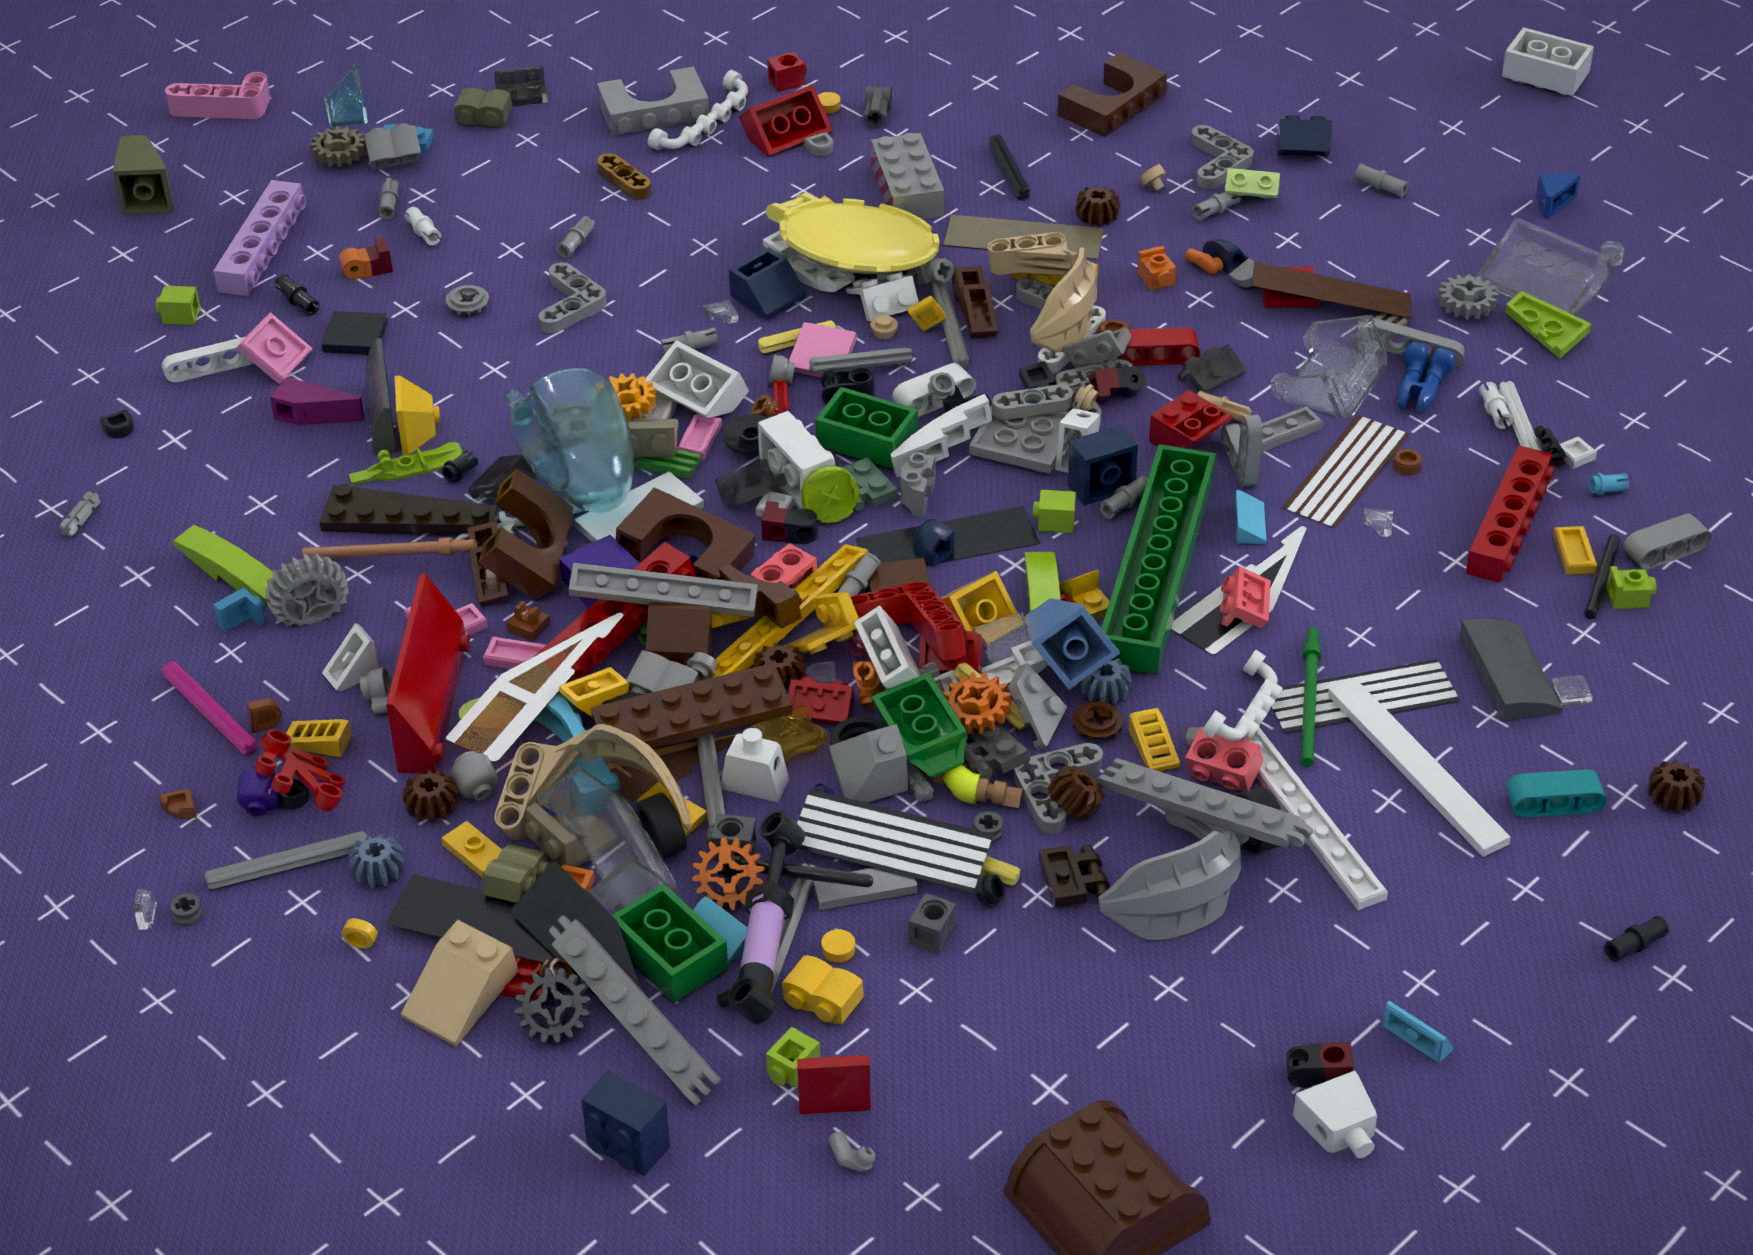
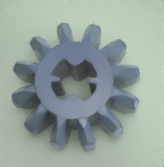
M1120 659L1108 661L1079 682L1082 697L1088 698L1089 702H1106L1116 706L1117 701L1126 700V696L1130 693L1132 687L1129 666L1122 665Z
M382 833L377 838L367 835L366 841L357 840L355 848L349 850V870L360 886L369 884L373 889L377 884H382L384 887H387L388 881L398 882L399 874L404 872V849L401 847V844H397L394 836L385 839Z

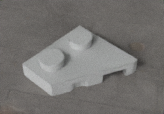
M1026 663L1018 667L1008 689L1019 707V713L1024 724L1031 723L1038 738L1033 741V744L1037 750L1047 747L1067 706L1034 669Z

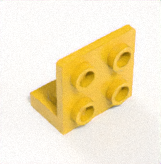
M848 592L828 593L814 598L817 605L815 607L816 615L824 623L825 627L789 643V647H798L801 654L806 652L814 654L826 649V642L834 639L836 642L853 636L852 630L856 629L854 622L859 618Z

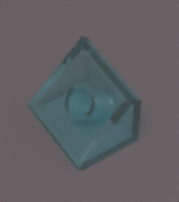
M356 64L350 68L324 98L328 124L332 128L368 123L359 66Z

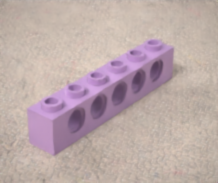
M270 181L213 270L218 293L248 296L253 287L258 284L261 274L267 269L273 255H276L282 240L286 239L290 227L295 224L300 211L305 208L306 197L302 194L300 183Z

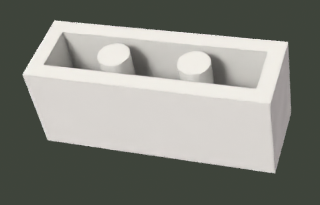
M881 606L876 607L854 622L877 674L887 690L921 676L898 626Z

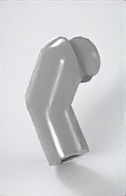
M835 1132L830 1135L828 1141L840 1166L858 1172H865L872 1168V1163L875 1161L876 1156L870 1147L865 1149L862 1146L856 1151L851 1149L844 1132Z

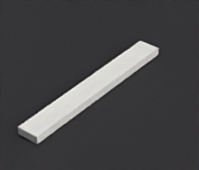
M1355 677L1329 688L1328 697L1482 857L1510 844L1511 837Z
M1259 727L1249 741L1260 745L1263 757L1262 766L1256 776L1257 780L1275 796L1281 811L1300 816L1313 829V834L1306 839V844L1357 910L1387 900L1388 891Z

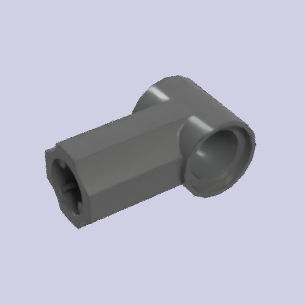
M866 86L864 123H867L870 128L877 129L886 123L887 112L891 110L892 87Z

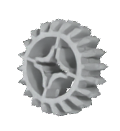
M304 553L302 559L298 560L292 556L291 563H281V570H273V578L267 580L268 588L265 589L267 605L278 622L282 621L287 627L295 623L299 628L303 624L312 625L313 623L322 622L326 618L331 619L333 612H341V604L347 603L346 595L349 593L347 577L336 561H332L328 556L321 558L317 553L311 558Z

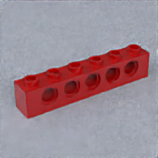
M1518 445L1469 550L1466 574L1501 583L1505 572L1510 573L1512 571L1515 561V555L1513 554L1520 553L1523 543V537L1521 536L1528 535L1531 525V519L1529 518L1536 517L1539 507L1538 500L1543 501L1546 493L1547 484L1545 483L1550 484L1554 475L1555 467L1550 466L1551 453Z
M666 542L633 569L696 577L690 557ZM599 599L533 657L617 613H622L623 617L604 638L596 637L571 666V669H574L575 672L566 683L582 678L600 664L619 645L623 644L637 629L647 623L649 605ZM581 640L540 664H545L552 675Z

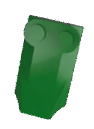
M930 673L871 696L881 723L886 727L897 724L907 760L924 771L928 776L933 778L964 763V751L968 737L967 731Z

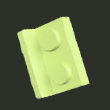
M1228 168L1225 193L1238 194L1236 196H1258L1264 199L1278 198L1280 173Z

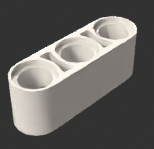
M951 363L899 384L895 388L892 398L895 403L918 409V417L944 407L943 400L937 399L928 390L930 377L939 372L950 374L954 379V386H958L963 398L973 393L976 381L959 364Z

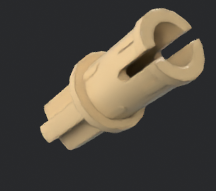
M1199 391L1197 394L1231 414L1233 420L1241 422L1243 416L1251 415L1249 407L1229 401L1226 396L1220 398L1203 391Z

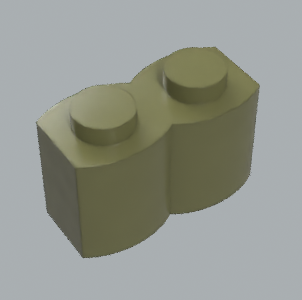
M478 88L463 89L454 106L456 122L473 126L478 124L488 127L504 126L512 110L510 93L498 89L487 92Z
M512 844L506 845L499 854L498 859L491 861L483 874V895L517 903L551 865L550 862H547L548 853Z

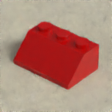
M813 84L749 108L739 116L748 140L768 157L804 143L805 138L833 131Z

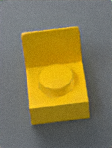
M1098 570L1059 583L1060 593H1066L1075 603L1082 604L1095 621L1105 618L1110 601L1098 588Z
M611 667L559 686V692L591 717V707L602 705V702L626 694L629 690V682Z

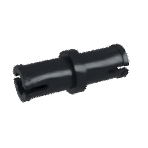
M281 274L276 278L275 288L286 296L290 304L297 305L308 316L314 315L319 310V302L307 293V289L303 285L296 284L286 274Z
M1654 916L1651 920L1639 926L1632 925L1625 930L1624 934L1606 942L1604 945L1605 954L1611 961L1618 962L1633 952H1642L1653 941L1665 937L1669 933V926L1661 916Z

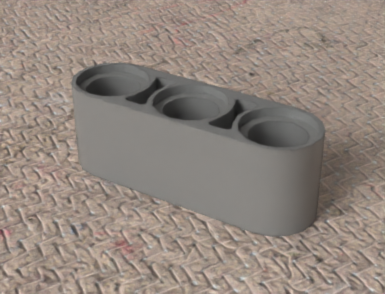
M1688 513L1633 532L1624 541L1623 550L1642 569L1648 570L1703 550L1711 542L1712 533L1693 514Z

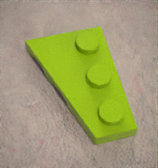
M1523 291L1506 304L1505 313L1559 359L1591 331V323Z

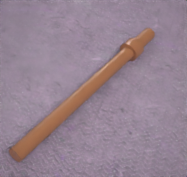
M452 537L428 542L309 547L302 549V557L304 553L309 558L315 553L321 556V558L325 556L329 558L427 553H439L440 556L454 555V552H468L469 549L477 547V542L475 539L454 540Z

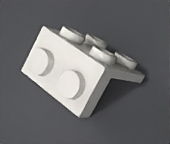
M902 271L877 274V278L869 280L868 278H861L853 281V286L846 288L847 294H859L861 296L867 321H872L880 315L890 316L907 311L909 307L919 302L912 275H902Z

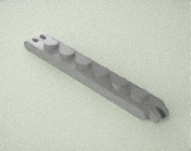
M1116 758L1111 763V766L1104 771V774H1101L1096 780L1104 789L1286 848L1289 844L1302 847L1306 839L1313 834V829L1300 816Z
M562 915L558 921L565 930L561 932L555 925L549 929V932L556 939L552 946L683 1094L697 1106L701 1099L693 1090L697 1087L704 1095H707L711 1089L703 1080L707 1077L710 1082L717 1085L721 1081L720 1077L577 919L571 923L568 918Z

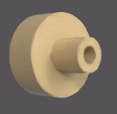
M1158 164L1141 174L1139 180L1144 187L1152 184L1157 192L1164 187L1161 178L1166 172L1161 164Z

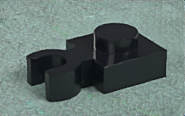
M1045 361L1019 368V377L1026 389L1056 384V380Z

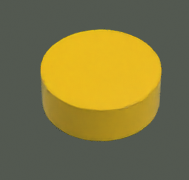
M824 92L818 95L826 114L834 113L840 109L841 98L838 94Z
M351 918L346 921L341 934L350 945L366 949L373 946L378 932L367 921Z
M842 929L827 932L821 940L823 956L834 963L850 960L855 954L854 936Z

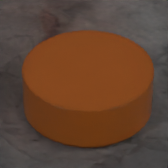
M1401 449L1394 454L1392 466L1400 474L1414 475L1421 470L1423 458L1415 450Z

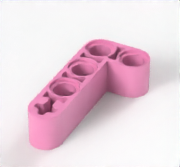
M262 72L249 73L245 76L242 85L174 83L165 88L169 113L176 117L257 119L264 115L270 101L267 76Z

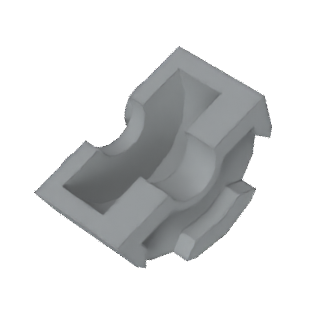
M916 452L910 455L909 461L901 469V505H905V507L910 509L912 516L924 519L928 506V497L925 495H931L935 485L936 455H925L924 453Z

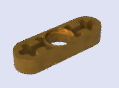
M612 153L603 154L598 157V173L629 197L642 200L651 195L650 179L625 160Z

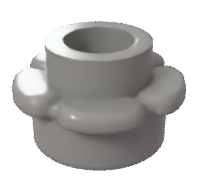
M945 372L934 374L930 377L928 390L937 399L943 400L951 394L952 396L954 394V379Z
M696 652L687 662L688 667L699 673L700 680H705L707 676L712 678L716 674L714 669L717 663L708 654Z

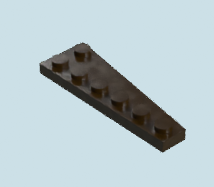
M348 484L332 486L319 523L321 531L468 533L467 528L498 521L499 511L497 505L356 488Z

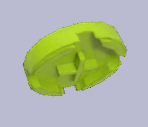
M833 465L821 467L812 472L804 481L801 489V502L804 508L813 510L817 514V520L823 523L840 522L849 517L860 499L859 486L853 475L846 469Z

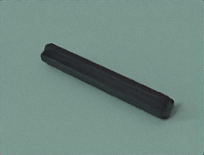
M999 134L996 136L991 135L989 145L1016 197L1020 200L1029 198L1030 188L1004 139Z

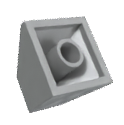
M897 724L870 731L828 747L844 798L868 803L908 791L907 756Z

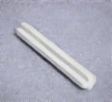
M1512 381L1501 382L1499 393L1507 400V409L1513 417L1512 426L1520 446L1541 451L1514 383Z

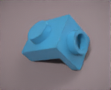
M245 588L213 604L217 625L224 633L248 619H251L259 627L265 624L263 615L265 606L262 600L257 595L253 596Z

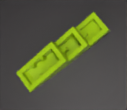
M196 525L191 526L173 540L172 544L215 581L222 578L236 591L245 588L253 596L257 595L264 605L268 602L265 596V589L268 588L267 580L273 578V572L239 547Z
M1025 552L1028 606L1031 612L1050 598L1061 600L1055 552Z

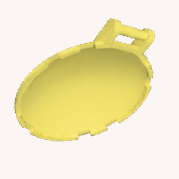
M802 193L797 195L796 199L781 204L773 203L766 207L768 218L780 224V234L788 245L820 264L846 272L886 274L904 271L921 266L932 260L939 249L938 234L931 232L932 227L927 222L912 213L882 203L879 205V208L864 205L865 200L843 198V203H830L828 199H819L809 193Z

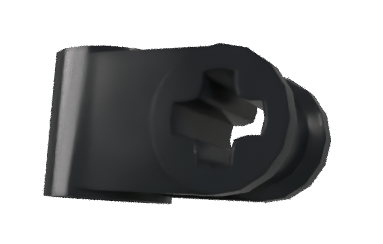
M868 368L832 369L826 371L821 377V384L824 388L821 396L826 405L832 399L833 392H837L840 387L875 397L874 374ZM832 377L835 379V384H832Z

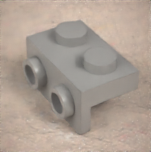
M1127 327L1113 332L1107 330L1067 344L1064 347V352L1075 368L1089 366L1122 355L1132 335Z

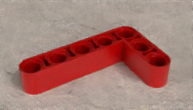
M912 582L850 597L859 619L876 607L881 606L896 625L910 622L940 659L955 660L966 655L962 622L928 583ZM857 628L852 630L853 633H859Z

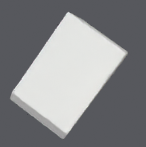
M354 624L322 672L332 686L340 692L359 684L360 677L366 676L370 671L379 668L375 642L359 624Z

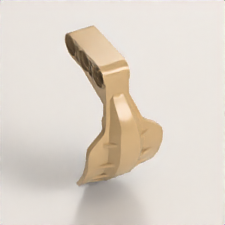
M1058 232L993 240L988 244L990 270L994 274L1005 275L1023 272L1065 275L1047 297L1044 307L1031 327V343L1057 353L1064 352V347L1067 344L1079 341L1085 337L1092 324V308L1097 299L1098 290L1094 265L1087 261L1084 247H1079L1077 252L1068 250L1065 235Z
M606 724L595 725L591 729L572 737L558 746L535 742L522 744L515 753L494 816L496 824L509 839L519 841L526 838L525 808L534 803L542 807L574 761L581 759L591 761L601 758L620 766H627L642 771L658 781L672 795L680 812L684 827L689 831L691 826L690 814L680 787L663 760L649 745L634 735ZM534 758H539L535 764L529 766L530 761ZM529 787L525 794L519 795L523 788ZM519 817L516 823L508 825L510 820Z

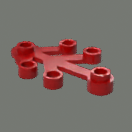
M276 729L268 730L267 734L263 735L260 740V745L264 748V754L257 758L254 766L255 771L266 776L272 775L277 764L275 759L280 757L285 764L280 773L275 774L271 788L274 791L288 794L292 787V777L295 773L314 793V805L318 809L329 812L337 807L343 794L341 790L345 779L339 774L325 771L328 766V761L325 758L291 746L292 739L287 733ZM316 778L323 780L324 783H319Z

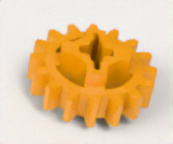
M621 373L617 379L610 376L609 382L601 381V387L595 388L596 395H594L598 413H605L606 419L614 416L616 417V422H619L622 418H626L628 422H631L634 416L642 419V413L650 414L651 408L656 406V389L653 387L652 381L645 382L644 376L637 379L634 373L629 377H625Z

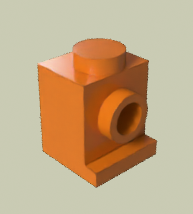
M1163 245L1138 251L1137 274L1151 291L1175 285L1176 266L1166 255Z

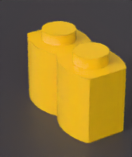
M804 955L782 982L783 999L792 1008L813 1011L820 1020L834 1024H843L864 997L862 979L847 970L833 968L825 961L809 955Z

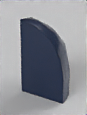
M1222 239L1207 241L1202 252L1209 254L1212 258H1220L1224 264L1222 270L1227 274L1234 271L1248 259L1236 245Z
M927 519L919 526L914 535V552L920 558H924L925 562L932 567L954 554L955 531L936 519Z

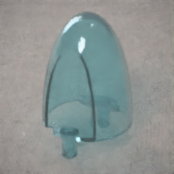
M583 368L566 369L549 374L529 387L530 394L526 399L520 389L508 391L505 400L512 411L510 416L511 435L528 464L554 493L577 508L595 513L611 511L625 501L630 492L634 477L635 460L633 444L620 399L613 385L604 375Z

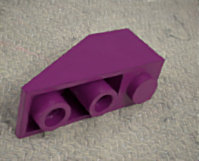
M289 377L270 396L274 419L296 425L352 422L365 419L361 396Z

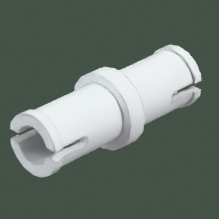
M410 207L406 210L408 215L405 214V219L412 225L413 231L418 236H422L427 244H437L440 241L438 237L441 238V233L434 227L433 221L428 216L423 215L417 207Z
M1486 382L1489 388L1488 391L1484 384L1479 388V393L1485 402L1484 408L1492 416L1496 427L1505 429L1503 420L1506 421L1508 426L1513 422V417L1507 409V400L1503 395H1500L1495 383Z

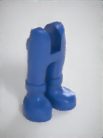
M1414 342L1407 345L1403 353L1408 369L1397 391V404L1399 408L1406 410L1410 398L1418 399L1416 412L1423 413L1435 399L1442 378L1454 369L1456 358L1448 349L1441 348L1436 350L1431 358L1429 371L1422 383L1420 380L1427 367L1429 356L1427 348L1423 344Z

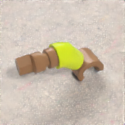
M963 765L933 778L923 771L926 779L937 784H946L955 798L969 804H976L977 801L986 803V800L989 799L992 800V804L1015 808L1020 807L1023 788L1007 786V782L995 780L994 784L989 783V779L981 778L980 774L971 772Z

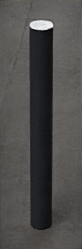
M1612 534L1608 538L1585 610V616L1589 619L1597 617L1607 585L1610 566H1613L1620 543V537L1616 534Z

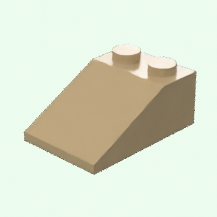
M457 920L436 944L401 1012L402 1018L457 1046L503 991L505 985L519 971L512 947Z

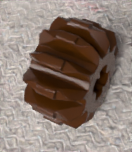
M1096 185L1094 188L1085 187V190L1079 192L1075 209L1077 216L1080 217L1081 222H1089V226L1093 224L1101 226L1103 223L1109 225L1111 221L1117 220L1120 209L1119 196L1115 194V190H1107L1106 186L1102 188Z
M774 643L773 647L763 646L762 651L755 655L753 668L774 663L785 690L789 688L791 679L799 680L805 677L806 662L804 655H801L798 647L790 648L788 643L783 646H778Z
M1674 759L1670 764L1662 761L1660 766L1654 767L1650 773L1647 787L1648 795L1653 798V804H1662L1664 811L1670 808L1674 809L1677 814L1681 809L1691 812L1692 808L1698 806L1702 800L1705 778L1700 776L1699 768H1690L1689 762L1679 764Z
M1065 765L1055 774L1048 786L1051 800L1055 801L1059 808L1065 810L1066 814H1072L1077 819H1088L1097 811L1105 797L1102 786L1095 781V777L1090 776L1086 770L1082 771L1075 765L1072 767Z
M429 769L427 774L422 775L416 772L415 779H407L402 797L409 816H415L418 822L429 819L433 823L436 818L445 820L447 813H455L459 794L452 776L444 775L442 770L434 774Z

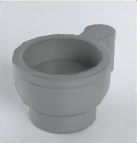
M774 354L768 385H773L776 380L779 382L785 380L791 385L795 363L789 362L784 356Z
M386 667L374 669L368 675L360 677V688L365 701L372 700L374 715L387 713L386 703L392 680Z

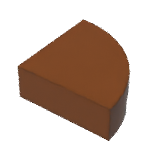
M191 788L158 795L162 809L169 815L183 819L197 818Z

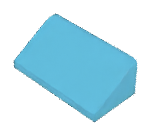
M1236 490L1234 502L1236 543L1266 544L1264 502L1240 490Z
M705 896L699 901L693 911L727 941L729 965L743 954L748 927Z
M1391 1001L1386 1003L1383 1019L1384 1028L1438 1063L1453 1051V1045L1445 1036Z

